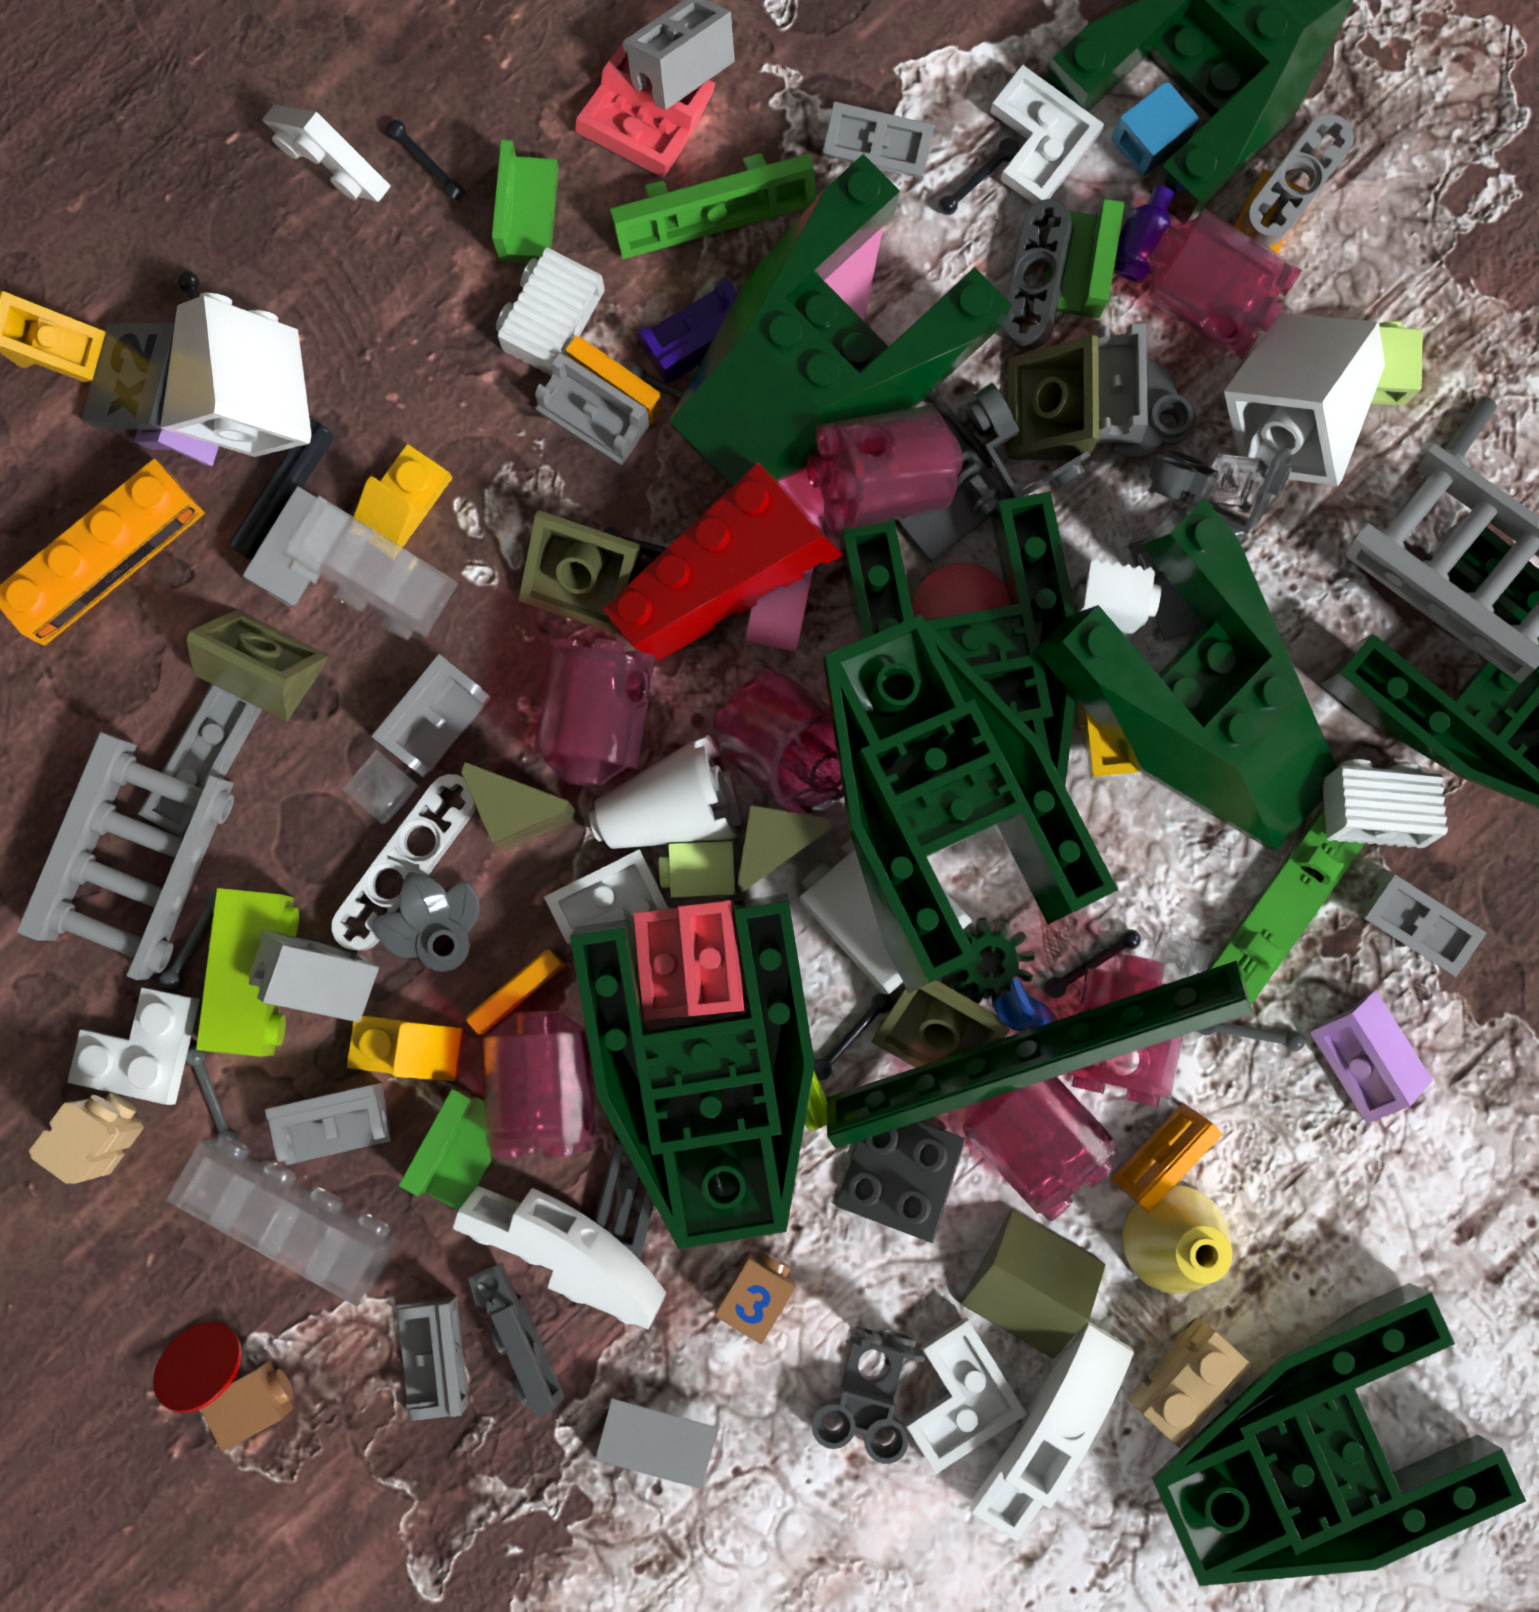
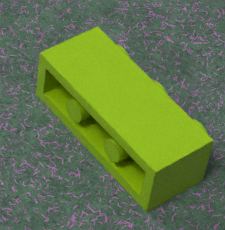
M217 888L196 1050L262 1057L274 1055L275 1046L282 1045L286 1030L285 1014H279L280 1006L263 1003L257 998L260 987L249 985V975L261 942L259 937L262 930L296 937L299 925V910L297 907H293L294 897L282 894Z

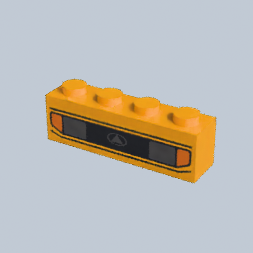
M154 458L0 584V609L22 635L46 646L201 518L205 512L178 480Z

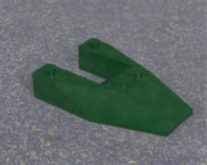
M1124 0L1089 23L1052 58L1045 81L1089 112L1148 56L1212 117L1162 165L1149 191L1152 194L1155 185H1161L1174 191L1168 210L1186 226L1291 124L1353 0Z
M864 154L822 191L747 277L669 419V424L730 487H733L757 463H760L773 477L781 481L891 431L1002 327L1012 306L974 267L890 346L851 309L824 280L894 217L900 190Z
M1051 491L999 500L991 515L1003 580L1010 605L926 621L1038 736L1066 786L1076 698L1034 651L1069 615L1076 613ZM895 519L842 529L839 546L843 554L842 561L860 640L914 618Z
M1204 498L1173 511L1139 545L1206 624L1159 674L1155 672L1099 605L1069 615L1034 651L1138 771L1266 848L1277 850L1324 799V779L1337 769V766L1242 545L1236 535Z
M1462 521L1447 530L1423 561H1430ZM1485 527L1448 572L1449 581L1466 594L1474 593L1511 549V546L1488 527ZM1530 561L1527 562L1492 605L1495 615L1511 626L1520 625L1539 601V569ZM1372 633L1352 645L1322 681V686L1361 718L1460 778L1539 809V665L1526 679L1518 683L1486 659L1455 698L1452 699Z
M921 615L828 653L822 658L849 832L884 945L908 993L978 959L927 859L929 856L997 825L1048 925L1118 891L1043 742Z
M787 893L734 902V912L751 1010L749 1015L647 1031L646 1021H643L641 991L629 919L575 927L570 935L597 1099L678 1249L787 1232L815 1066Z
M1411 1283L1403 1285L1359 1305L1280 1356L1151 1477L1199 1586L1377 1570L1526 1502L1504 1450L1478 1434L1395 1472H1392L1356 1389L1455 1345L1432 1292Z

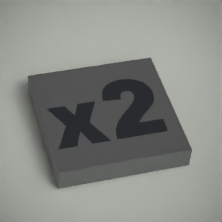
M107 323L105 337L83 411L82 422L95 428L163 430L160 427L175 323Z

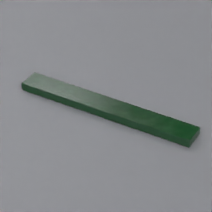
M1233 961L827 1097V1137L836 1149L1253 1013L1243 974L1237 961Z

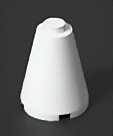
M710 735L696 738L595 800V810L589 812L590 826L597 841L605 840L611 849L676 843L722 841L740 837L741 832L736 826L742 825V817L736 790L729 770L722 772L721 768L713 760L723 756L714 739Z

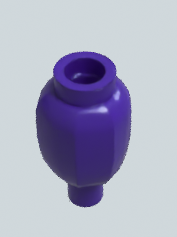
M1155 185L1148 204L1137 207L1130 214L1119 236L1115 259L1118 264L1114 271L1116 275L1135 283H1143L1146 274L1155 272L1160 265L1172 230L1171 220L1167 213L1174 191Z

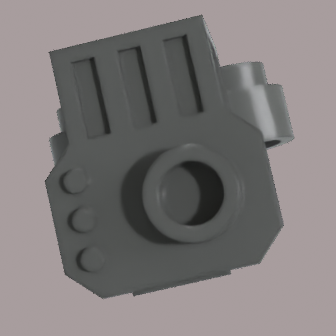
M993 382L973 393L974 399L967 403L968 408L965 409V412L979 436L989 432L995 439L986 444L983 451L1011 498L1027 496L1048 483L1051 485L1055 482L1059 488L1085 472L1081 463L1091 456L1088 451L1019 492L994 449L1017 436L1020 430L1013 419L1006 401Z
M1286 447L1277 452L1259 490L1250 517L1208 501L1207 499L1219 471L1208 467L1205 462L1181 452L1169 451L1167 456L1157 455L1149 477L1153 480L1150 489L1172 499H1180L1182 492L1193 493L1195 496L1192 503L1205 498L1228 526L1245 533H1250L1259 526L1271 496H1279L1292 469V466L1289 465L1292 449Z
M856 1326L855 1331L849 1330L847 1334L852 1345L840 1386L839 1400H827L815 1408L811 1417L812 1432L817 1442L829 1449L844 1447L851 1441L854 1433L862 1434L869 1456L879 1463L891 1464L900 1460L908 1448V1435L905 1427L899 1419L893 1416L896 1407L893 1399L903 1361L905 1358L924 1362L926 1356L922 1350L915 1348L916 1339L911 1336L890 1330H884V1333ZM871 1349L884 1352L890 1360L888 1374L878 1381L865 1379L858 1368L860 1357ZM831 1412L838 1413L843 1418L840 1428L833 1431L826 1429L822 1424L825 1415ZM888 1427L895 1432L894 1440L890 1444L880 1445L875 1441V1434L880 1428Z

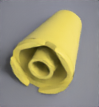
M1175 1185L1150 1213L1136 1202L1127 1212L1122 1228L1123 1253L1134 1273L1150 1287L1169 1294L1190 1293L1221 1279L1229 1270L1232 1263V1247L1226 1220L1218 1206L1208 1196L1198 1190Z

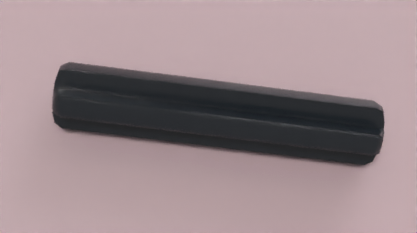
M310 420V443L290 448L230 540V547L238 554L250 560L254 558L297 486L303 488L334 438L332 432L322 424Z

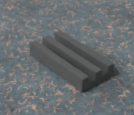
M618 1138L615 1139L594 1220L602 1228H605L623 1155L626 1153ZM631 1164L613 1236L637 1258H641L654 1203L646 1190L633 1244L623 1242L640 1178L633 1164Z

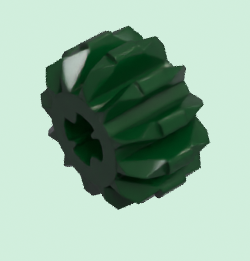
M986 917L976 920L978 938L968 927H965L963 931L978 959L949 973L954 974L961 971L963 975L961 979L953 984L951 989L961 993L972 985L973 988L969 999L977 1004H980L985 990H987L988 1002L993 1008V1001L1001 996L1000 988L1005 993L1011 990L1010 982L1014 978H1018L1021 982H1031L1033 974L1019 969V962L1034 960V952L1025 951L1017 953L1015 949L1026 939L1024 932H1018L1008 940L1005 939L1009 929V922L1001 919L995 925L991 935L990 925ZM984 948L986 954L996 951L1000 957L995 963L999 971L995 976H993V972L981 974L977 968L983 961L979 952Z

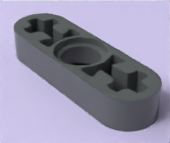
M1045 199L1035 203L1025 214L1007 300L1012 306L1006 316L1003 327L1011 342L1022 350L1037 349L1043 346L1052 335L1074 227L1070 215L1061 202L1053 199ZM1049 218H1055L1059 227L1050 228L1047 238L1050 250L1043 248L1044 237L1038 226H1046ZM1047 264L1052 267L1051 277L1043 285L1030 286L1025 283V275L1032 266ZM1028 299L1034 301L1033 314L1039 325H1030L1028 333H1023L1018 322L1023 323L1028 319L1030 310L1026 300Z

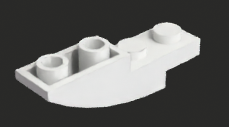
M477 1186L457 1213L453 1226L454 1230L470 1236L478 1243L493 1245L515 1254L529 1264L541 1265L553 1270L548 1289L565 1295V1297L573 1302L585 1303L614 1315L624 1323L636 1324L649 1330L664 1301L666 1291L650 1270L625 1245L584 1214L534 1188L529 1191L522 1203Z
M1089 1321L1084 1325L1027 1406L1029 1418L970 1501L971 1514L1018 1541L1043 1505L1049 1509L1052 1508L1084 1458L1116 1397L1134 1354L1131 1347Z

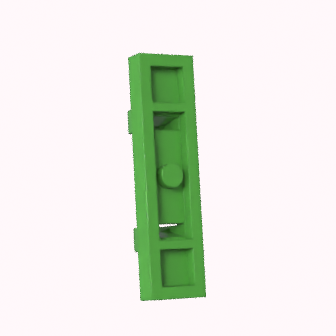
M759 153L743 158L746 170L744 172L668 192L664 180L645 185L647 199L610 209L622 259L809 208L817 198L814 167L809 154L767 165L763 154Z
M1319 810L1206 970L1237 961L1243 974L1250 1004L1252 1005L1365 843L1328 841L1326 837L1325 810ZM1300 867H1310L1319 871L1323 875L1322 880L1319 882Z

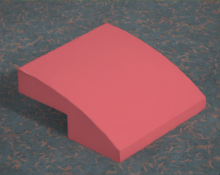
M622 43L602 70L601 85L576 118L575 132L664 179L704 112L714 92L715 83L708 80L670 108L664 110L655 105L652 95V83L646 75V87L639 92L634 88L630 77L628 54L623 50Z
M734 901L678 906V908L633 913L643 1021L744 1011Z

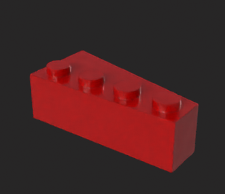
M757 463L611 600L603 610L634 648L656 661H660L714 630L717 622L735 612L739 614L744 613L757 605V599L780 586L784 588L789 587L804 578L802 573L822 562L827 565L843 556V554L784 486L760 463Z

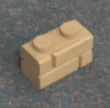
M111 1092L107 1097L91 1095L89 1099L64 1102L49 1123L52 1129L42 1132L29 1150L31 1159L64 1183L76 1184L111 1174L125 1155L122 1149L130 1148L144 1127L141 1123L142 1121L134 1116L137 1111L136 1107L125 1098Z
M1196 1318L1147 1374L1148 1381H1141L1127 1399L1168 1439L1180 1448L1252 1364L1212 1327Z

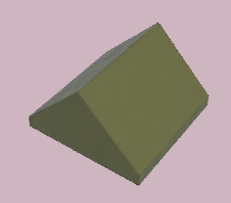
M1089 335L1008 358V407L1020 430L1017 436L1008 441V458L1013 460L1072 461L1087 451L1091 454L1099 441V352L1097 336Z
M538 510L534 518L518 601L616 635L619 629L603 608L638 576L643 563L640 545Z
M239 610L232 611L190 630L186 639L195 676L286 722L328 659V655Z
M464 763L461 774L491 842L505 852L574 821L577 811L567 800L469 763Z
M750 805L746 816L735 885L741 893L834 826L826 817Z
M937 980L911 993H908L903 983L871 1043L916 1068L1003 1039L1011 1027L1004 1025L997 1014Z
M1011 1209L959 1303L1054 1359L1090 1320L1106 1264Z

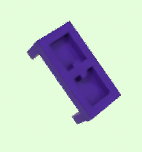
M727 278L717 283L718 286L714 287L712 292L654 327L649 328L646 325L638 330L639 333L636 334L637 340L664 382L670 384L700 365L738 295Z

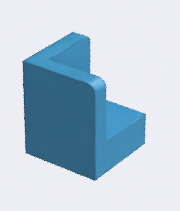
M1165 82L1120 117L1111 141L1139 174L1144 177L1179 150L1191 138L1200 118L1170 83Z

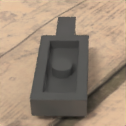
M503 1262L478 1272L468 1279L475 1305L487 1309V1313L490 1314L494 1324L490 1327L491 1336L499 1353L503 1356L507 1354L515 1371V1375L512 1377L513 1387L520 1403L525 1407L530 1406L534 1418L554 1410L565 1398V1395L523 1298L517 1297Z

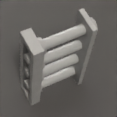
M1434 443L1416 470L1427 478L1425 483L1386 529L1378 530L1368 523L1354 539L1345 557L1515 681L1521 683L1539 665V641L1537 639L1539 637V601L1519 626H1511L1495 615L1492 605L1532 556L1536 555L1539 558V516L1472 470L1469 462L1461 454L1449 449L1444 450ZM1446 491L1470 508L1471 512L1430 561H1421L1405 550L1403 542ZM1491 523L1516 542L1474 593L1466 594L1449 581L1447 574L1485 527Z
M100 732L16 933L36 941H56L59 934L61 935L67 931L133 957L134 959L127 973L128 977L135 980L154 979L155 974L161 973L171 958L173 944L169 943V940L217 824H223L231 812L234 795L230 794L234 783L209 775L206 785L202 789L136 763V757L133 755L137 745ZM129 782L195 808L184 838L117 813L113 803L120 786H124ZM110 832L175 858L163 888L95 862L96 858L92 853L99 836ZM87 881L153 907L154 911L143 937L76 912L72 901L79 885Z

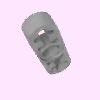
M1324 114L1314 119L1262 188L1243 218V230L1251 242L1263 247L1274 246L1281 242L1350 149L1354 137L1352 127L1343 117L1336 114ZM1326 134H1329L1335 140L1318 161L1311 154ZM1292 169L1305 172L1310 178L1311 188L1303 192L1292 190L1285 181V173ZM1278 200L1285 206L1276 218L1275 223L1267 228L1260 222Z

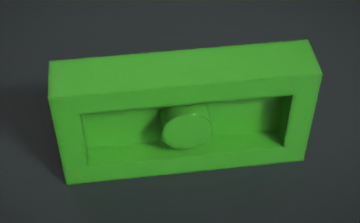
M501 139L492 239L499 261L529 263L532 258L539 260L545 248L552 249L559 166L557 159L516 156L513 141Z
M1104 199L1097 215L1067 210L1072 220L1074 231L1057 312L1100 319L1110 297L1125 202ZM1054 218L1053 227H1059ZM1049 265L1046 266L1044 283L1049 280L1052 274V267Z
M462 1087L453 1088L399 1187L417 1197L427 1193L459 1211L479 1185L514 1120L513 1116Z

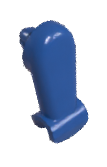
M1018 978L1010 982L1011 990L1004 993L993 1001V1008L1000 1021L1013 1030L1024 1032L1058 1020L1054 1012L1047 1005L1026 994Z

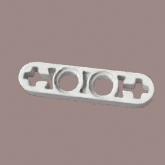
M447 774L437 778L430 785L340 906L332 920L331 929L334 939L340 946L349 950L365 951L373 948L380 941L374 931L373 919L381 915L375 911L371 913L365 922L366 928L370 930L366 938L356 936L350 940L347 937L351 931L349 925L346 924L347 919L350 916L355 918L362 917L370 907L360 903L364 894L373 903L387 908L386 914L401 912L399 907L400 894L393 899H384L377 893L375 886L379 874L388 869H395L402 875L403 880L409 872L428 876L476 810V805L463 777L456 774ZM461 786L464 789L460 797L466 803L461 810L451 807L443 816L442 820L451 823L446 832L438 823L423 817L428 808L434 814H439L445 805V800L440 796L445 788L454 791ZM418 827L430 828L436 838L433 850L425 856L413 855L407 846V838L410 832Z

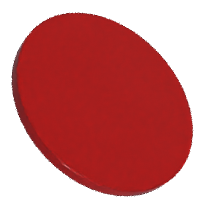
M217 1322L201 1323L178 1335L164 1350L154 1371L153 1389L158 1401L173 1412L189 1413L200 1410L217 1400L230 1386L240 1366L242 1350L237 1335L226 1325Z

